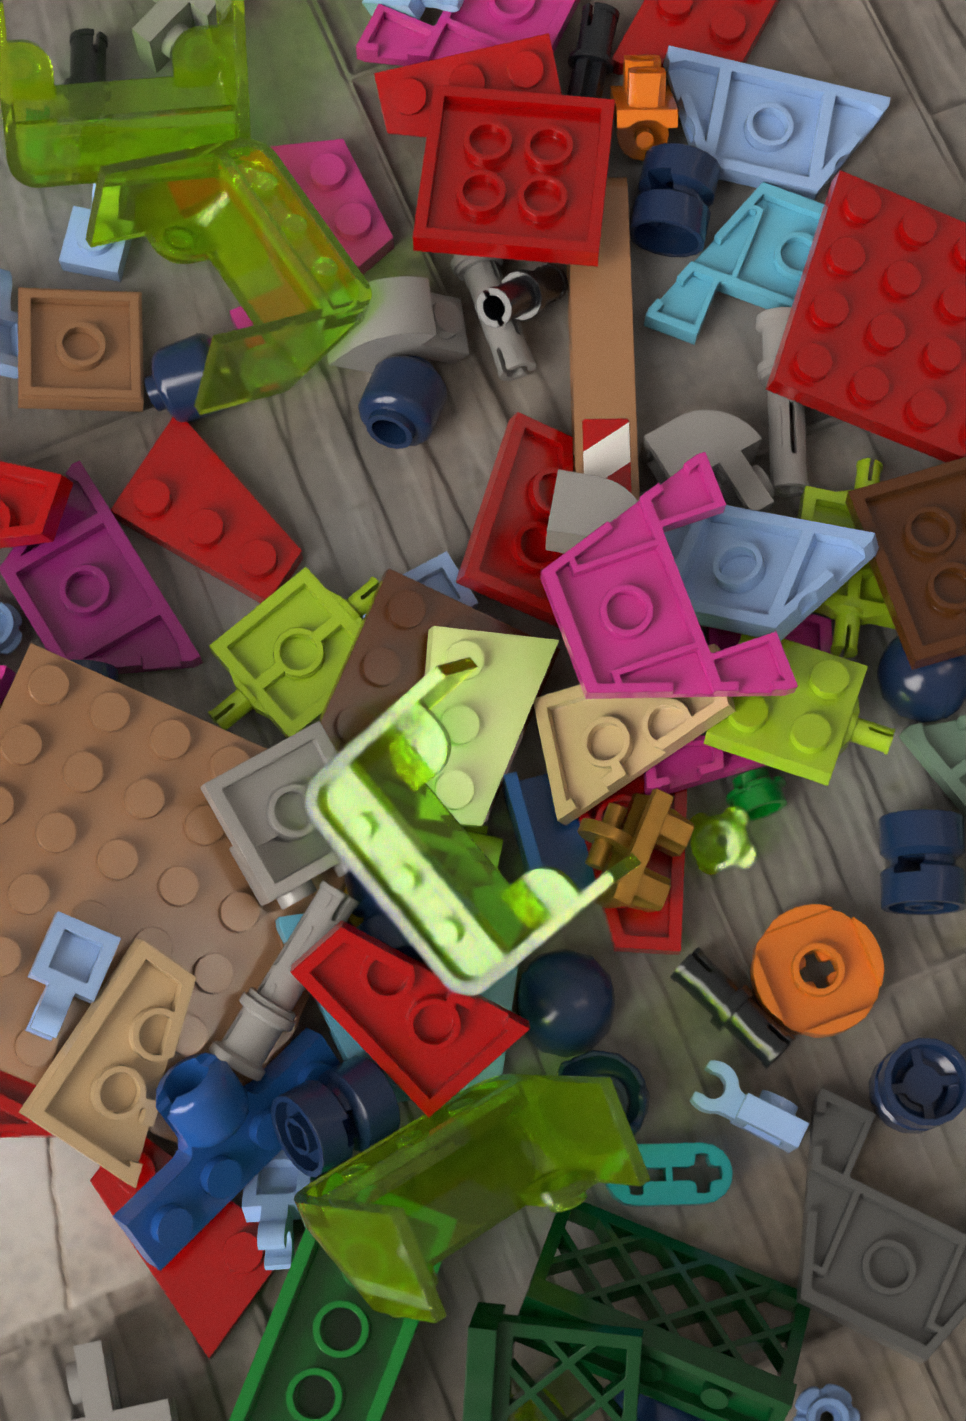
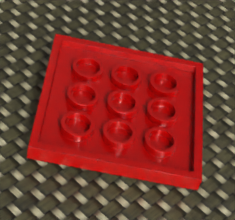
M840 170L831 182L765 390L945 463L966 457V222Z

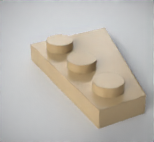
M715 643L708 645L711 653L721 650ZM576 685L535 698L533 704L557 821L568 825L734 713L736 710L733 697L585 699L581 685Z
M135 938L19 1113L128 1185L136 1188L143 1164L139 1163L147 1132L149 1127H154L158 1114L156 1108V1089L161 1078L164 1076L168 1059L174 1058L197 977L146 941Z

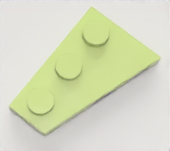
M432 626L428 630L413 822L478 828L483 825L559 640Z

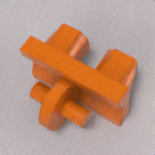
M624 55L623 86H610V99H615L614 120L617 127V139L624 154L632 159L644 161L645 154L651 147L668 142V128H678L679 109L669 85H666L665 68H661V58L659 55Z

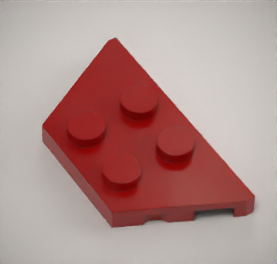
M644 0L612 57L615 62L613 73L623 75L624 55H659L661 58V68H664V59L669 45L746 63L780 0Z

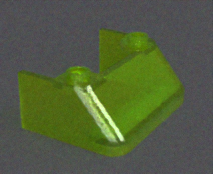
M0 0V130L5 158L9 170L15 179L29 187L46 188L226 172L241 165L247 158L251 148L244 0H216L217 25L189 28L176 39L172 48L173 76L54 85L52 63L41 46L25 39L7 40L3 1Z
M238 138L99 167L85 238L89 246L96 247L145 236L153 249L170 262L193 264L210 260L254 324L253 326L213 335L194 404L200 415L290 390L364 320L372 298V290L368 281L277 153L268 145L254 139Z
M470 657L435 666L318 772L307 786L305 808L311 822L442 983L455 993L470 996L486 991L625 878L641 862L634 853L630 854L605 871L582 892L568 875L557 868L548 866L531 869L511 885L506 881L427 785L431 779L443 770L451 755L449 733L431 709L478 668L475 662Z
M504 1074L472 1085L452 1097L430 1118L426 1114L422 1115L309 1183L296 1193L294 1202L306 1229L373 1311L390 1314L394 1318L405 1317L437 1323L446 1317L447 1314L436 1290L439 1280L434 1270V1265L526 1205L536 1207L548 1206L550 1212H563L584 1202L588 1197L586 1190L599 1182L642 1186L651 1179L611 1077Z

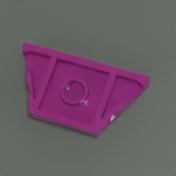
M79 460L71 464L65 475L74 484L54 542L13 547L0 566L1 575L46 650L68 660L105 662L115 666L118 674L195 668L203 662L198 651L81 461Z

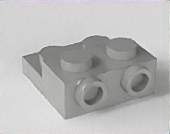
M320 721L200 787L232 844V847L229 848L232 856L261 906L275 899L282 910L317 891L311 880L312 878L331 867L334 868L338 877L347 874L352 868L373 859L368 846L385 837Z

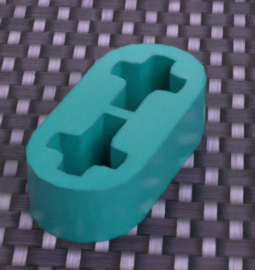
M702 1142L634 1144L622 1147L612 1155L605 1167L604 1181L606 1189L612 1198L624 1206H701L713 1203L726 1194L732 1183L733 1170L731 1162L724 1151L713 1144ZM701 1155L705 1156L707 1167L718 1168L719 1179L708 1183L707 1193H698L694 1181H673V1169L690 1168L695 1163V1156ZM636 1157L639 1158L642 1169L663 1170V1181L646 1182L642 1185L640 1195L630 1194L628 1183L617 1182L616 1171L625 1169L629 1158Z

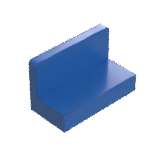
M516 771L504 774L502 792L535 912L591 898L596 887L593 868L585 864L588 851L585 840L577 833L580 826L578 818L568 825L557 821L548 773L520 781Z

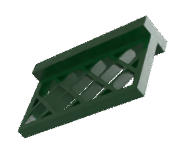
M563 1193L517 1315L644 1329L640 1394L705 1421H784L792 1408L797 1384L793 1382L811 1309L796 1302L797 1289ZM567 1220L594 1231L601 1244L578 1250L565 1229ZM557 1249L561 1254L559 1256H555ZM641 1250L653 1255L664 1270L642 1276L629 1253ZM611 1259L624 1282L602 1288L588 1265ZM571 1270L584 1293L578 1294L551 1283L546 1278ZM704 1276L720 1284L727 1296L706 1302L691 1279ZM674 1285L688 1308L666 1314L652 1291ZM634 1296L649 1320L643 1321L615 1309L612 1303ZM767 1302L791 1312L790 1323L770 1329L755 1305ZM737 1311L753 1335L731 1341L716 1317ZM699 1323L713 1347L709 1348L679 1335L676 1329ZM515 1337V1342L559 1359L544 1340ZM564 1342L570 1348V1350H572L575 1346L578 1345L575 1343ZM596 1346L583 1356L580 1361L590 1373L612 1382L625 1372L627 1349ZM762 1349L778 1372L777 1376L745 1363L741 1356Z
M477 1303L468 1326L462 1421H510V1415L529 1399L535 1403L549 1421H584L600 1407L605 1410L613 1421H637L644 1329L505 1314V1304ZM515 1337L544 1340L558 1356L559 1360L533 1380L514 1358ZM564 1342L575 1343L578 1345L575 1346L572 1350H570V1348ZM596 1346L627 1349L625 1372L605 1388L580 1361L583 1356ZM569 1369L591 1394L592 1398L566 1418L542 1389ZM512 1379H514L522 1390L511 1398ZM624 1389L622 1409L613 1397Z

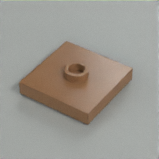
M18 287V408L143 412L142 292Z

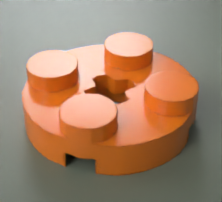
M809 904L786 911L773 920L753 949L750 977L756 999L762 1009L786 1032L792 1035L824 1038L835 1036L851 1029L867 1016L873 1007L872 1005L877 1000L879 988L882 986L885 972L884 960L876 938L861 921L855 917L850 918L842 912L832 910L833 907ZM815 954L819 962H831L834 972L826 977L828 987L817 988L813 981L804 982L800 971L806 967V955Z

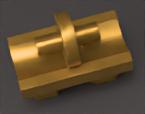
M653 789L651 795L636 793L633 794L627 809L618 804L609 803L602 822L589 818H584L581 821L577 833L583 839L592 843L585 864L594 869L602 870L590 901L605 908L627 906L646 912L660 911L663 908L671 888V879L646 868L653 848L671 857L680 856L686 849L695 827L691 821L670 808L673 796L659 789Z

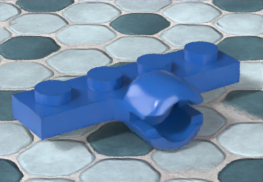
M306 1027L264 1068L266 1073L261 1081L252 1080L244 1086L226 1060L221 1061L216 1055L211 1053L191 1055L171 1067L161 1078L156 1089V1108L177 1136L178 1150L173 1158L112 1216L146 1262L161 1271L283 1149L272 1124V1101L277 1096L307 1080L319 1081V1076L322 1073L340 1064L321 1034Z

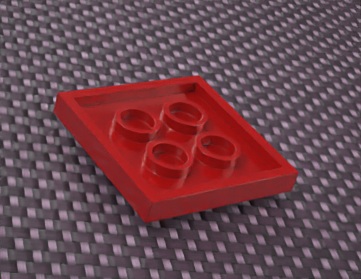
M434 84L412 236L413 251L598 267L615 99Z

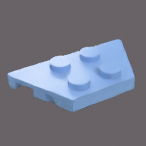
M670 45L663 64L671 92L679 109L678 114L689 146H694L708 152L717 159L721 167L719 180L758 188L762 182L812 200H815L881 120L889 107L891 98Z
M726 505L724 512L664 533L700 625L754 637H761L776 631L780 641L876 555L879 548L876 534L873 532Z

